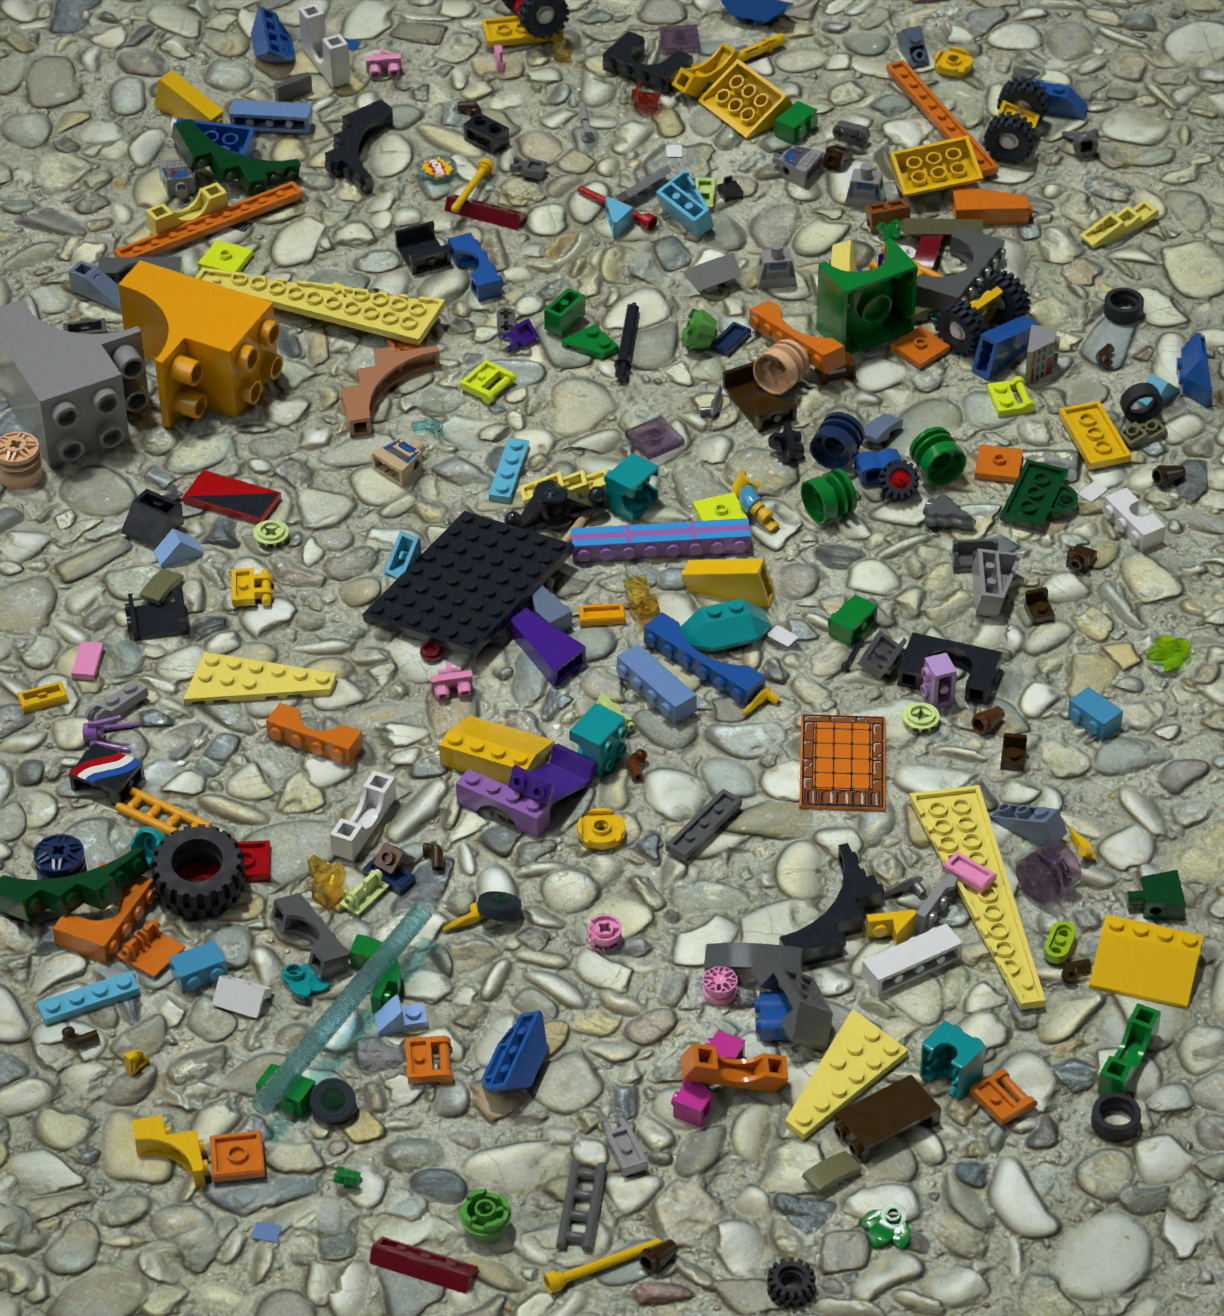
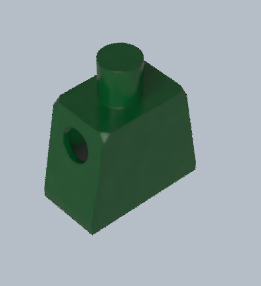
M1178 870L1142 876L1139 880L1137 891H1126L1127 906L1141 905L1143 917L1146 919L1184 921L1186 903Z

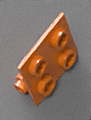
M153 919L146 923L143 930H138L137 934H134L128 943L122 945V950L116 954V957L155 978L169 964V957L181 953L186 946L159 931L160 923Z

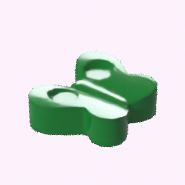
M894 219L889 225L884 222L877 224L876 229L882 234L883 241L891 238L897 240L900 237L898 219Z
M338 1166L336 1173H334L333 1182L343 1184L344 1188H348L349 1184L357 1186L361 1172Z

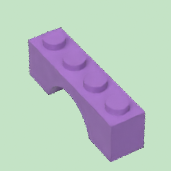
M468 769L456 782L457 803L476 812L485 805L497 807L513 820L517 830L536 838L550 824V805L546 806L509 788L506 784L471 769Z

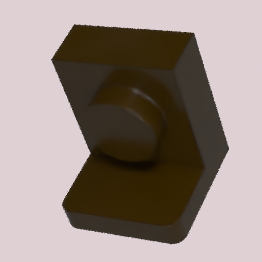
M838 144L826 147L823 167L837 172L841 171L844 160L853 158L854 150Z
M1076 544L1074 549L1069 548L1067 551L1066 567L1087 574L1097 558V550Z
M1047 587L1027 590L1025 592L1024 608L1032 624L1037 625L1055 621V613L1048 601Z
M1004 733L1000 769L1024 772L1027 735Z

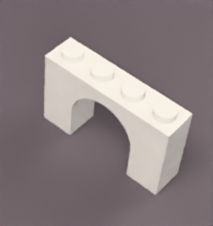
M317 3L299 8L301 45L304 51L332 88L350 83L348 43L341 34L326 37L324 12Z

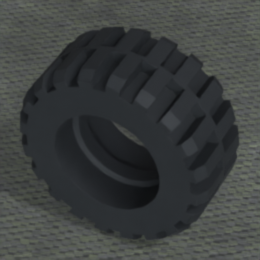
M198 824V827L188 825L184 826V829L181 831L177 829L171 832V836L164 837L160 841L161 846L158 845L153 852L154 857L151 859V872L155 893L158 900L162 902V905L168 910L171 909L173 914L177 916L184 914L185 918L193 919V917L207 919L206 916L209 915L213 917L220 915V911L223 909L224 911L229 910L232 907V902L236 903L240 899L241 892L245 888L246 879L244 855L237 840L231 838V834L224 830L220 832L219 828L215 826L208 828L205 824ZM194 862H208L220 868L218 873L212 878L200 882L187 881L177 875L182 868Z

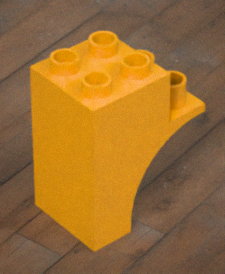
M141 260L118 284L123 328L127 330L139 327L142 334L144 356L155 362L163 427L170 429L182 414L199 419L204 414L206 408L237 418L248 404L254 405L258 401L262 387L269 379L275 380L280 375L283 367V357L277 354L280 324L274 320L273 302Z

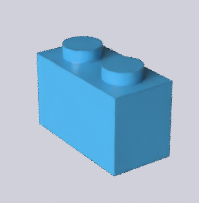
M1089 686L1069 700L1068 717L1100 740H1104L1121 728L1123 710Z
M215 940L169 957L171 974L182 994L218 981L219 976L228 975L226 958Z

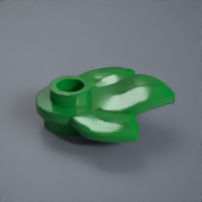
M889 1203L882 1210H871L861 1220L860 1225L870 1229L869 1239L873 1249L881 1247L892 1240L899 1249L903 1250L910 1240L911 1230L906 1224V1211L900 1204ZM891 1212L898 1214L895 1218H890L888 1215Z

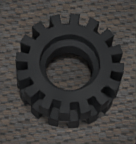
M789 1257V1262H786L785 1258L780 1259V1265L777 1262L773 1263V1268L770 1267L767 1275V1293L770 1295L771 1301L776 1300V1305L779 1307L784 1303L785 1309H789V1305H793V1309H798L799 1303L802 1307L806 1306L807 1301L810 1302L815 1294L816 1275H814V1269H810V1264L806 1262L803 1265V1260L799 1258L797 1262H794V1257ZM786 1279H796L801 1282V1285L790 1288L782 1285L781 1282Z

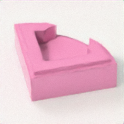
M494 45V60L497 72H504L505 63L503 62L502 46Z

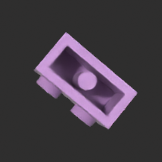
M947 653L926 657L924 668H922L923 684L920 686L923 698H927L929 704L935 708L953 705L955 702L957 671Z

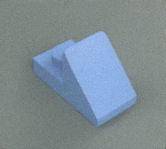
M395 995L374 1014L378 1036L428 1028L424 1003L401 1006L398 995Z

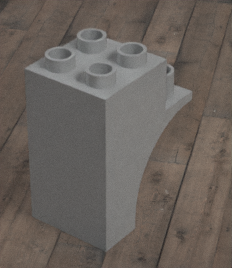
M19 300L0 307V392L26 432L37 438L40 454L49 467L65 462H73L82 456L106 448H113L120 443L130 440L126 409L130 412H138L145 408L149 402L142 334L138 326L124 331L105 334H82L61 330L39 320L28 310L23 301Z

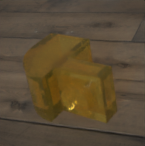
M646 574L623 580L628 599L627 607L634 622L653 619L661 613L656 593L651 594Z
M315 854L308 859L309 876L314 879L311 882L312 899L330 911L345 898L347 893L345 869L339 861L331 866L326 860L320 859Z

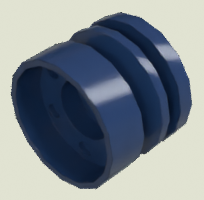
M832 412L825 417L811 440L810 453L821 466L831 470L836 468L843 470L850 465L863 443L865 431L862 424L850 414Z
M51 835L42 839L34 849L33 855L37 880L67 877L87 871L84 846L79 839L72 835Z

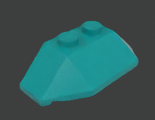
M741 598L701 607L680 628L685 639L692 647L699 650L718 651L757 642L766 631L771 629V623L763 609Z

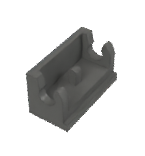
M998 539L953 540L951 557L953 573H972V565L977 549L998 551Z

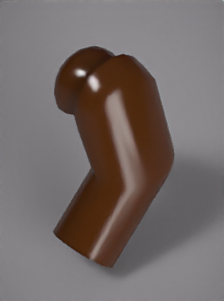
M637 749L626 762V767L632 780L635 782L643 779V773L640 768L648 757L644 749Z

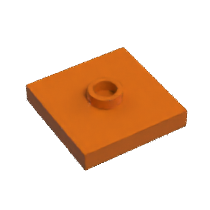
M919 326L891 343L890 350L918 369H922L950 352V345L922 326Z
M980 444L974 479L1015 483L1020 474L1023 449Z
M261 1131L210 1136L213 1182L265 1177Z

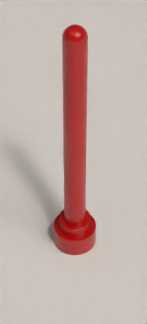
M584 186L578 187V193L605 205V198L607 197ZM633 210V219L639 221L642 228L652 231L656 227L658 222L657 216L651 213L641 214Z

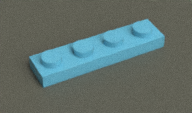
M507 439L489 492V501L511 503L529 450V440Z
M132 971L36 1002L37 1009L45 1026L140 995V988Z

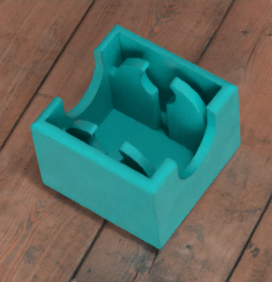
M631 453L625 459L622 458L613 470L607 471L604 476L605 499L609 503L607 510L631 522L640 516L659 497V490L649 484L652 475L659 476L658 465Z
M595 703L569 730V740L579 745L577 753L597 762L594 776L598 778L605 771H610L614 761L618 757H623L627 751V744H625V736L627 734L625 717Z
M944 1020L922 1042L919 1076L929 1082L941 1075L952 1078L951 1085L954 1087L948 1094L961 1100L969 1092L970 1086L983 1078L986 1045L981 1039L973 1038L963 1032L962 1028L958 1025H952Z

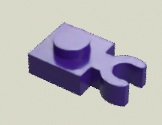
M529 318L510 328L511 333L504 334L499 340H509L510 345L505 348L506 351H509L516 344L522 347L539 337Z

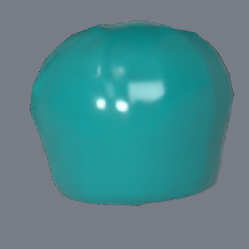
M142 827L133 836L130 849L133 850L136 847L144 849L149 868H151V859L154 857L153 852L158 845L161 846L160 841L165 837V834L155 827Z

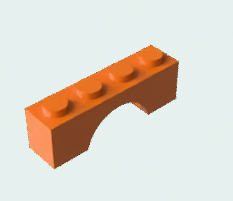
M279 703L266 720L269 738L349 766L363 748L361 730L343 724L329 730L311 729L302 723L300 709L283 703Z
M692 1043L681 1056L682 1080L776 1093L789 1079L787 1058L782 1055L762 1053L747 1059H729L719 1055L716 1046Z

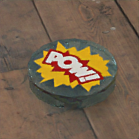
M432 155L421 160L417 166L418 177L424 182L425 180L430 181L432 185L449 183L457 175V163L448 156Z

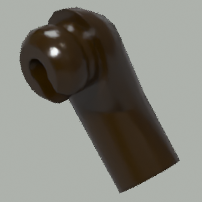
M459 101L457 103L458 111H469L471 118L478 113L482 114V109L476 101Z
M1106 344L1096 354L1097 362L1105 369L1113 364V360L1110 359V355L1115 350L1112 344Z
M68 1026L61 1031L64 1043L77 1048L100 1041L96 1029L84 1034L75 1033V1029L72 1026Z

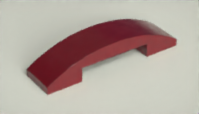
M922 234L914 261L934 271V264L940 247L943 246L947 235Z

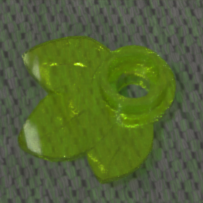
M1167 635L1159 636L1153 639L1155 646L1149 649L1146 659L1163 661L1164 671L1170 672L1182 665L1183 659L1191 651V644L1185 638L1175 639Z

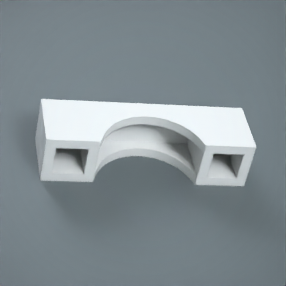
M377 771L372 772L363 785L361 799L354 815L349 820L341 818L330 833L331 852L333 855L354 861L396 798L395 777Z

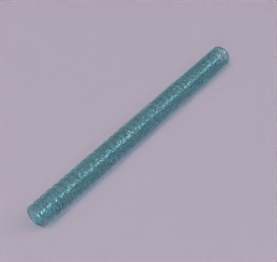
M415 903L383 943L380 944L378 949L375 950L374 954L371 955L370 959L366 961V964L362 966L344 990L341 991L340 995L327 1008V1011L323 1013L300 1043L297 1044L296 1048L292 1050V1053L283 1061V1064L274 1072V1075L267 1080L256 1096L252 1098L251 1104L258 1113L263 1115L271 1113L276 1104L285 1096V1093L294 1085V1082L299 1079L317 1055L320 1054L321 1050L324 1049L325 1045L333 1038L334 1034L342 1027L343 1023L347 1021V1018L351 1016L373 987L376 986L377 982L385 975L386 971L389 970L390 966L394 964L398 956L402 954L415 936L418 935L419 931L423 929L432 917V913L427 906L422 903Z

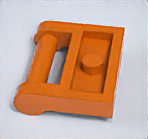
M448 1036L405 1038L408 1084L428 1082L450 1084L453 1082L454 1075L453 1071L450 1070L449 1056L451 1039ZM437 1048L439 1050L440 1069L433 1070L431 1049Z
M1004 1068L970 1086L969 1094L1001 1126L1025 1112L1033 1111L1038 1104L1032 1096H1028L1009 1078L1010 1074ZM1000 1085H1003L1019 1102L1017 1103Z

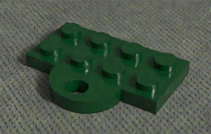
M1027 459L1000 513V521L1043 531L1049 517L1064 518L1073 514L1077 509L1078 495L1072 487L1065 484L1069 469Z

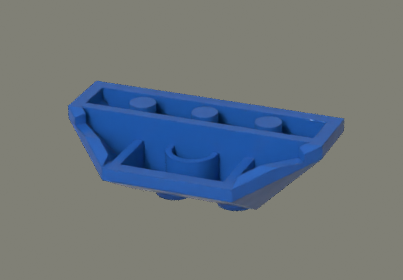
M721 0L728 13L736 16L735 20L747 21V18L754 19L753 23L765 25V22H772L793 7V2L782 0Z
M259 6L251 31L254 56L261 61L269 63L294 62L296 57L291 35L284 24L278 20L279 16L277 13Z
M1035 78L1032 80L1033 82L1037 80L1041 82L1040 87L1044 85L1046 88L1045 92L1049 93L1048 99L1050 101L1046 114L1084 120L1088 105L1074 85Z
M1195 333L1182 347L1180 358H1176V370H1180L1178 371V384L1182 385L1183 394L1205 407H1210L1212 386L1205 335Z
M540 1010L520 1014L516 1019L517 1023L509 1028L497 1044L481 1079L488 1092L511 1091L532 1086L548 1050L543 1014Z

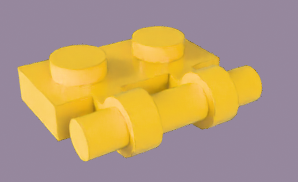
M254 568L231 569L233 607L255 605V599H261L264 606L271 604L273 598V590L271 589L273 579L269 569H263L260 574H254Z

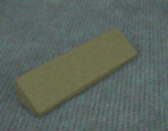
M904 218L898 223V226L905 234L953 235L959 227L983 234V220Z

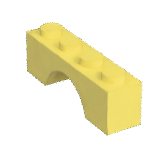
M216 182L199 189L196 199L184 209L171 210L164 203L146 210L148 230L154 235L227 207V192Z

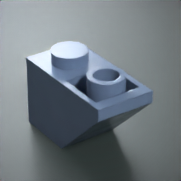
M921 26L903 29L896 33L900 53L911 68L930 64Z

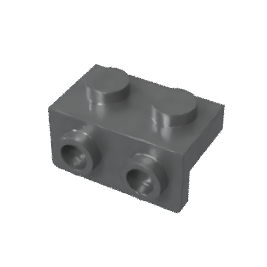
M879 631L857 664L880 680L885 673L889 675L897 665L894 663V660L898 661L903 656L906 650L903 647L908 640L903 638L898 644L882 631Z

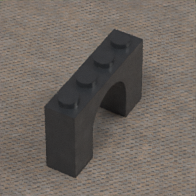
M630 31L625 33L603 53V70L666 95L674 90L675 86L672 83L680 68H691L693 64V56L676 50L661 63L643 64L637 62L636 60L645 53V37Z
M912 632L898 668V686L920 690V686L923 683L922 668H924L925 658L947 653L954 665L962 667L969 674L965 686L964 700L983 705L988 704L1001 668V651Z

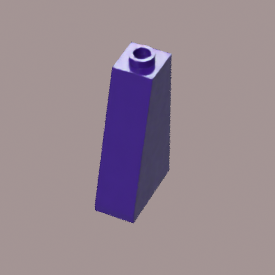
M525 608L510 619L511 637L552 686L555 687L586 663V646L529 609Z

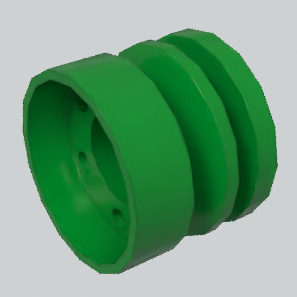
M943 427L928 428L918 434L912 441L909 455L916 466L921 470L926 480L933 485H944L955 480L963 472L967 462V458L960 446L955 442L948 430Z
M840 468L823 473L821 477L817 476L804 481L801 485V498L804 507L812 520L818 524L833 520L837 515L842 516L852 512L857 507V494L853 482Z

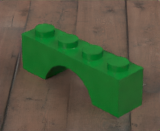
M1137 1003L1128 1020L1123 1039L1116 1054L1113 1057L1109 1055L1100 1072L1097 1093L1104 1095L1108 1093L1125 1094L1159 1031L1161 1011Z

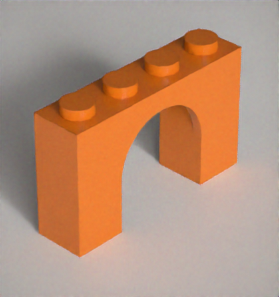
M101 862V864L98 867L103 866L107 863ZM140 876L120 890L121 898L116 900L115 903L120 905L121 909L108 919L94 921L71 913L67 916L62 915L52 928L55 945L107 963L110 957L116 954L123 939L129 936L136 921L142 918L147 906L153 903L156 896L153 879Z

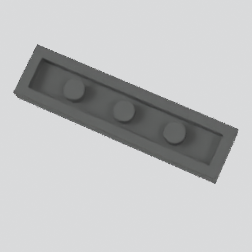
M722 789L666 844V851L686 861L742 806V799Z

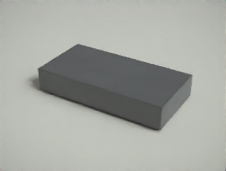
M306 72L275 84V101L286 102L312 92L311 74Z

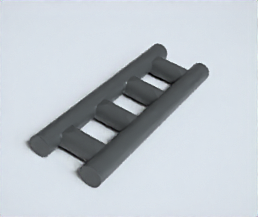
M572 1160L556 1248L563 1250L566 1248L567 1242L583 1243L582 1250L584 1252H591L607 1165L600 1162L597 1163L596 1170L580 1169L581 1162ZM578 1179L593 1180L592 1191L577 1189ZM574 1200L590 1201L589 1211L573 1210ZM571 1221L586 1222L585 1233L569 1231Z

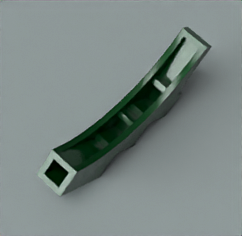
M193 119L173 124L172 139L190 170L210 167L218 183L237 179L247 196L265 192L266 185L293 180L299 177L301 163L298 159L267 161L249 158L227 150L209 139L198 128Z
M136 847L103 866L67 877L29 880L2 875L0 877V911L30 922L46 909L64 916L70 914L83 903L104 910L121 898L120 890L150 869L144 849Z

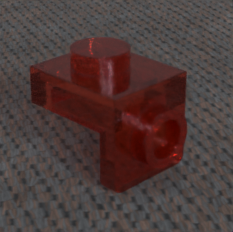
M638 82L636 89H632L631 93L634 109L658 111L661 93L642 91V82Z

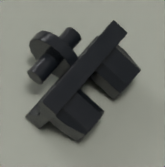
M784 422L783 432H774L770 435L768 445L770 448L780 451L782 463L788 464L790 459L801 460L805 450L804 446L799 445L802 438L801 432L792 430L791 423Z

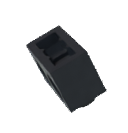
M481 113L476 114L463 124L464 140L493 155L510 144L509 127Z

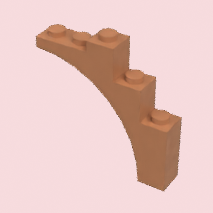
M438 345L397 352L394 346L373 349L374 366L357 369L358 385L340 388L341 404L350 437L372 434V411L381 396L394 384L418 372L440 367Z

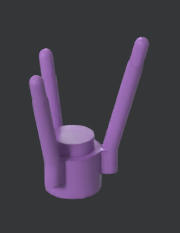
M122 716L88 721V723H83V740L89 741L90 746L97 743L113 750L130 752V748L99 740L104 738L105 730L138 727L140 722L103 725L122 720Z

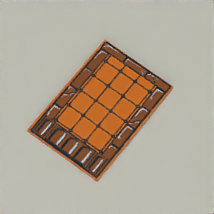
M801 714L799 809L885 812V717Z

